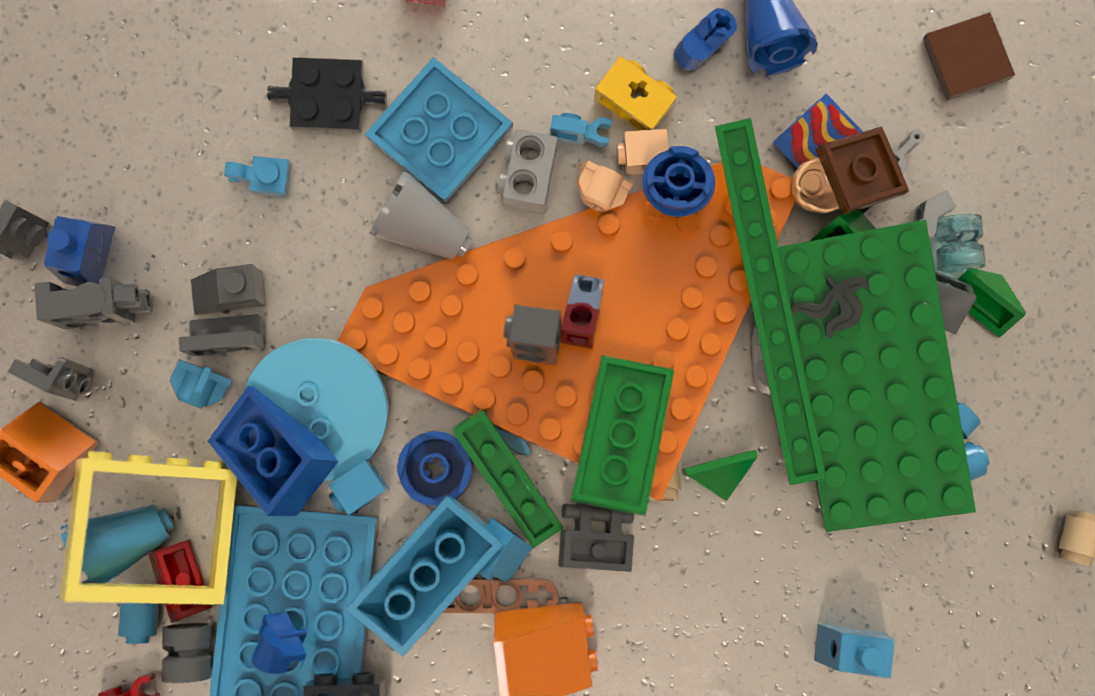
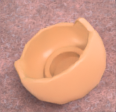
M815 158L802 163L792 177L791 191L796 202L804 210L815 213H828L839 209L820 159Z

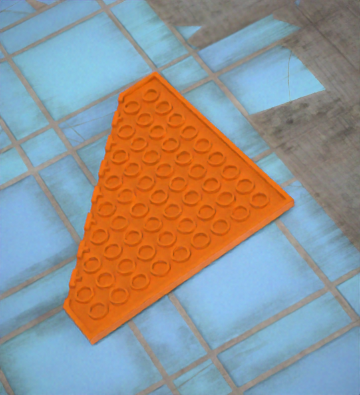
M722 162L711 165L715 176V190L711 200L704 208L694 214L684 217L667 216L653 207L646 198L644 191L640 190L627 195L623 205L606 212L589 208L467 251L463 257L456 255L453 260L444 259L365 287L337 341L361 353L378 373L469 415L482 408L495 427L577 465L580 460L601 356L604 355L673 369L674 375L649 497L660 503L751 302ZM761 165L776 239L778 241L796 201L791 191L792 178ZM579 274L605 279L593 349L560 343L557 365L516 360L513 358L511 348L506 346L507 338H504V325L506 316H513L515 305L558 310L561 312V322H563L575 275Z

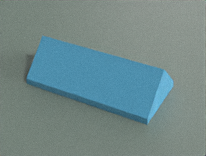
M446 495L349 603L346 610L403 657L502 547L503 543L473 510Z

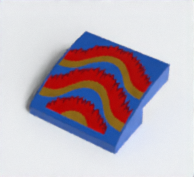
M826 93L773 143L799 168L802 163L819 158L815 149L820 145L863 131Z

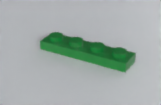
M482 408L451 428L453 434L533 548L563 529L562 524Z

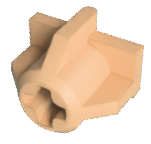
M589 160L579 163L577 170L580 171L576 183L581 199L586 206L600 212H606L624 204L633 184L624 180L617 172L603 166H598Z

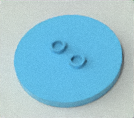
M305 338L289 342L275 349L256 366L244 389L245 391L248 386L255 387L316 435L339 462L323 482L335 480L362 461L369 460L381 443L386 431L389 404L386 389L380 375L361 353L339 341L325 338Z

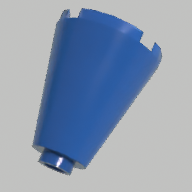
M746 0L747 62L749 68L754 73L758 74L757 69H765L767 75L788 72L804 64V56L810 51L812 55L815 54L818 46L816 36L793 0Z

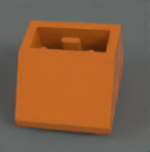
M37 402L0 429V477L36 503L56 502L75 476L76 460L81 458L87 459L88 452H92L99 442L44 403Z

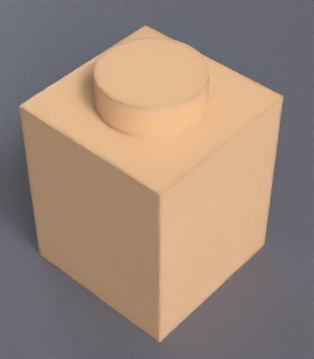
M667 129L624 132L622 143L617 144L618 165H624L625 175L644 174L646 166L656 155L669 150Z

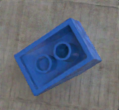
M253 386L246 388L208 439V443L267 516H297L339 462L316 435Z

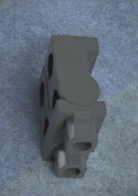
M111 277L99 278V284L86 282L79 285L76 289L69 290L51 282L34 283L37 320L62 329L116 322L124 324L135 323L134 314L152 312L150 291L146 289L140 290L139 286L135 283L123 284Z

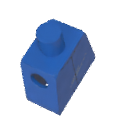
M57 216L53 229L47 236L48 248L44 259V266L64 284L79 286L86 282L99 284V278H103L115 227L82 219Z

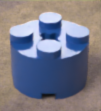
M429 431L416 436L404 446L398 458L397 474L402 487L413 500L425 505L437 506L446 495L456 500L465 493L473 478L474 463L456 437L441 431ZM437 458H440L441 466L445 467L444 474H438L436 479L432 478L433 472L428 469V464L435 463Z

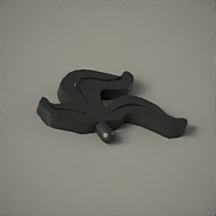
M857 276L842 279L838 284L831 277H828L826 283L831 290L826 293L824 300L817 304L797 302L791 309L792 314L803 312L810 318L823 319L830 314L834 302L837 300L840 314L827 322L825 328L826 336L832 338L834 331L853 327L859 322L863 306L860 300L852 295V292H856L861 287L869 290L870 284L863 277Z

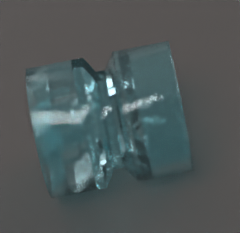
M958 214L938 218L935 233L936 242L941 244V247L936 250L938 271L960 272L966 271L969 267L980 269L986 266L984 245L978 243V240L983 237L981 215Z

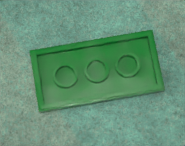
M604 355L601 356L571 501L633 515L646 516L674 375L673 369Z

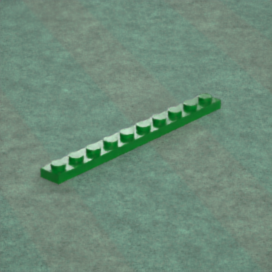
M747 118L715 126V132L789 485L827 479L752 120Z

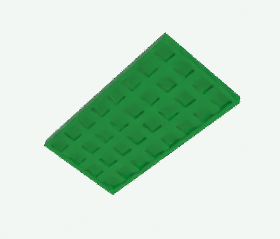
M926 220L778 247L791 309L797 302L821 303L826 293L831 290L826 283L828 277H831L838 284L842 279L858 276L863 277L870 284L869 290L861 287L856 292H852V295L857 297L863 306L859 322L853 327L834 331L832 338L826 336L825 328L827 322L840 314L837 300H835L830 314L823 319L810 318L803 312L792 314L827 479L817 480L825 531H839L976 512Z

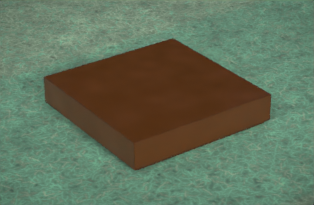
M991 12L926 33L923 37L947 100L1009 80L1015 76Z
M882 126L822 144L815 149L842 215L903 196L909 192V188Z

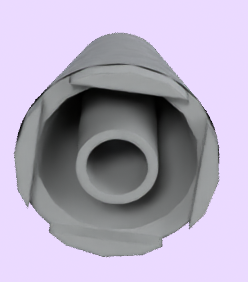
M405 171L401 174L394 190L389 195L369 234L450 260H453L456 255L463 257L472 242V239L467 236L470 229Z

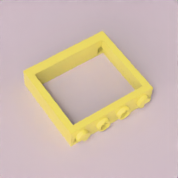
M88 452V459L81 458L76 460L60 599L64 602L224 604L237 477L231 470L226 469L225 462L204 461L203 468L190 467V459L167 458L166 465L151 464L152 456L128 455V462L112 461L113 453ZM93 471L220 480L209 586L80 583Z

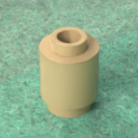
M1076 510L1075 517L1066 516L1058 548L1062 550L1061 559L1089 567L1092 566L1093 558L1095 559L1094 514Z

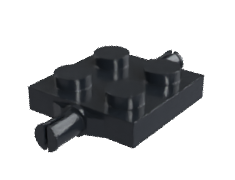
M293 57L292 78L289 86H268L267 88L269 92L267 93V98L269 101H288L290 105V127L293 130L361 132L362 114L366 104L387 105V90L366 89L364 84V63L362 60Z

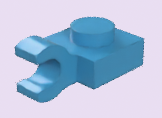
M562 113L561 116L553 115L550 136H556L558 140L583 145L584 142H590L598 147H608L610 138L599 136L597 131L600 128L611 129L613 121L602 117L596 119L591 124H587L588 121L581 120L579 115L573 113Z
M253 156L252 166L236 162H226L224 176L228 177L229 182L250 183L252 194L287 197L291 163L288 159Z

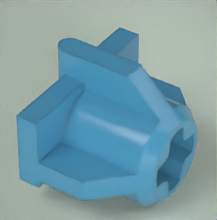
M178 359L169 380L178 400L201 409L221 401L227 387H230L232 382L231 379L212 372L208 366L199 367L181 359Z

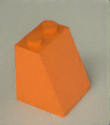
M582 602L495 612L494 646L501 696H566L592 687L591 672H598L595 649L588 650L587 638L594 637L591 614L584 615Z

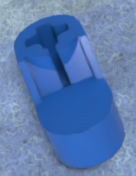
M717 8L706 15L674 48L673 55L677 64L686 70H695L700 67L735 33L737 22L734 16L722 8Z

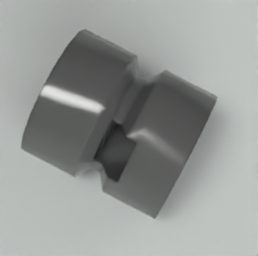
M182 623L162 627V649L168 652V655L162 659V682L190 683L211 678L212 656L206 653V649L212 646V624Z

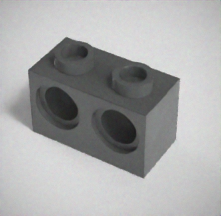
M515 305L513 316H506L504 325V338H507L506 346L511 348L513 358L516 360L557 365L561 343V312L558 310Z

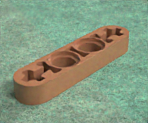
M473 578L468 585H473L479 590L480 599L478 603L471 606L465 605L458 595L453 600L455 606H448L443 613H495L552 606L557 604L559 596L556 586L548 579L511 578L506 583L499 578H493L491 581L486 578ZM503 585L514 588L517 595L514 603L508 606L498 603L495 596L497 589ZM520 585H528L527 593H536L539 590V586H546V591L552 593L553 597L547 599L546 605L543 606L538 605V599L527 598L528 606H520L522 599Z

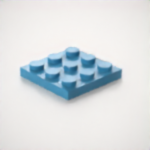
M433 57L370 127L365 136L446 204L512 129L513 122Z

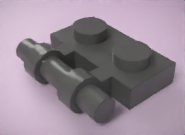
M578 502L576 504L564 503L561 510L562 518L574 519L575 530L561 529L558 566L632 572L634 535L621 534V524H632L634 515ZM591 521L605 522V533L590 532Z

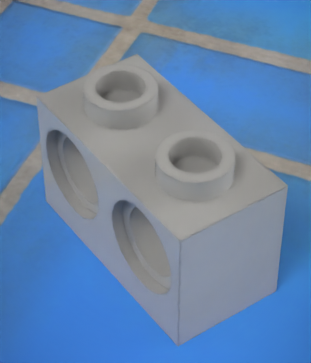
M516 129L514 140H507L504 160L509 161L507 174H500L497 194L503 195V206L540 213L545 212L558 137ZM527 148H533L540 155L535 160L529 161L525 160L521 153ZM526 181L533 186V189L530 193L522 195L518 194L514 187L518 182Z

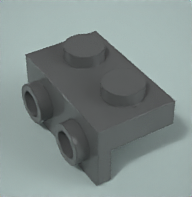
M4 200L0 207V254L10 259L15 254L29 259L34 248L44 240L49 222Z

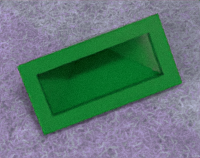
M969 267L957 279L971 284L976 296L968 313L999 338L1025 316L1026 311L1003 275Z
M751 450L682 468L681 471L684 477L727 501L758 456L756 450Z

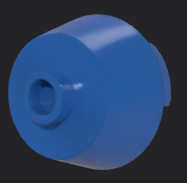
M673 146L669 150L656 155L648 163L643 174L642 186L648 201L661 213L670 217H684L700 211L708 204L715 190V176L709 163L699 155L697 150L686 146Z

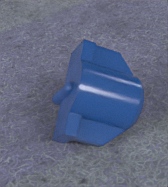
M287 613L264 615L262 619L263 624L259 630V641L251 657L252 662L257 669L264 673L284 674L290 662L305 660L307 654L302 644L307 636V630H295Z

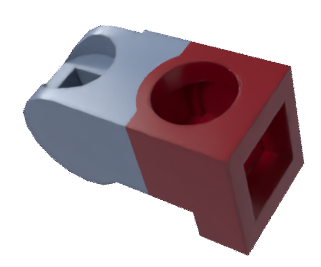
M579 274L575 275L560 329L561 343L593 349L605 279Z

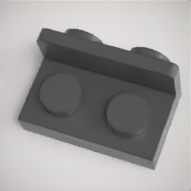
M258 314L191 320L189 322L190 336L179 337L180 352L191 356L264 350L262 317Z
M59 357L54 366L32 358L30 363L15 359L8 373L46 393L76 401L77 397L84 394L91 382L90 375L93 370L69 359Z

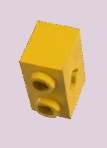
M620 56L595 88L594 100L636 131L658 129L673 109L677 96L673 94V89L662 80L655 81L645 74V69L634 60L627 61ZM638 92L643 94V97L638 96L636 99L631 97V94L636 95Z

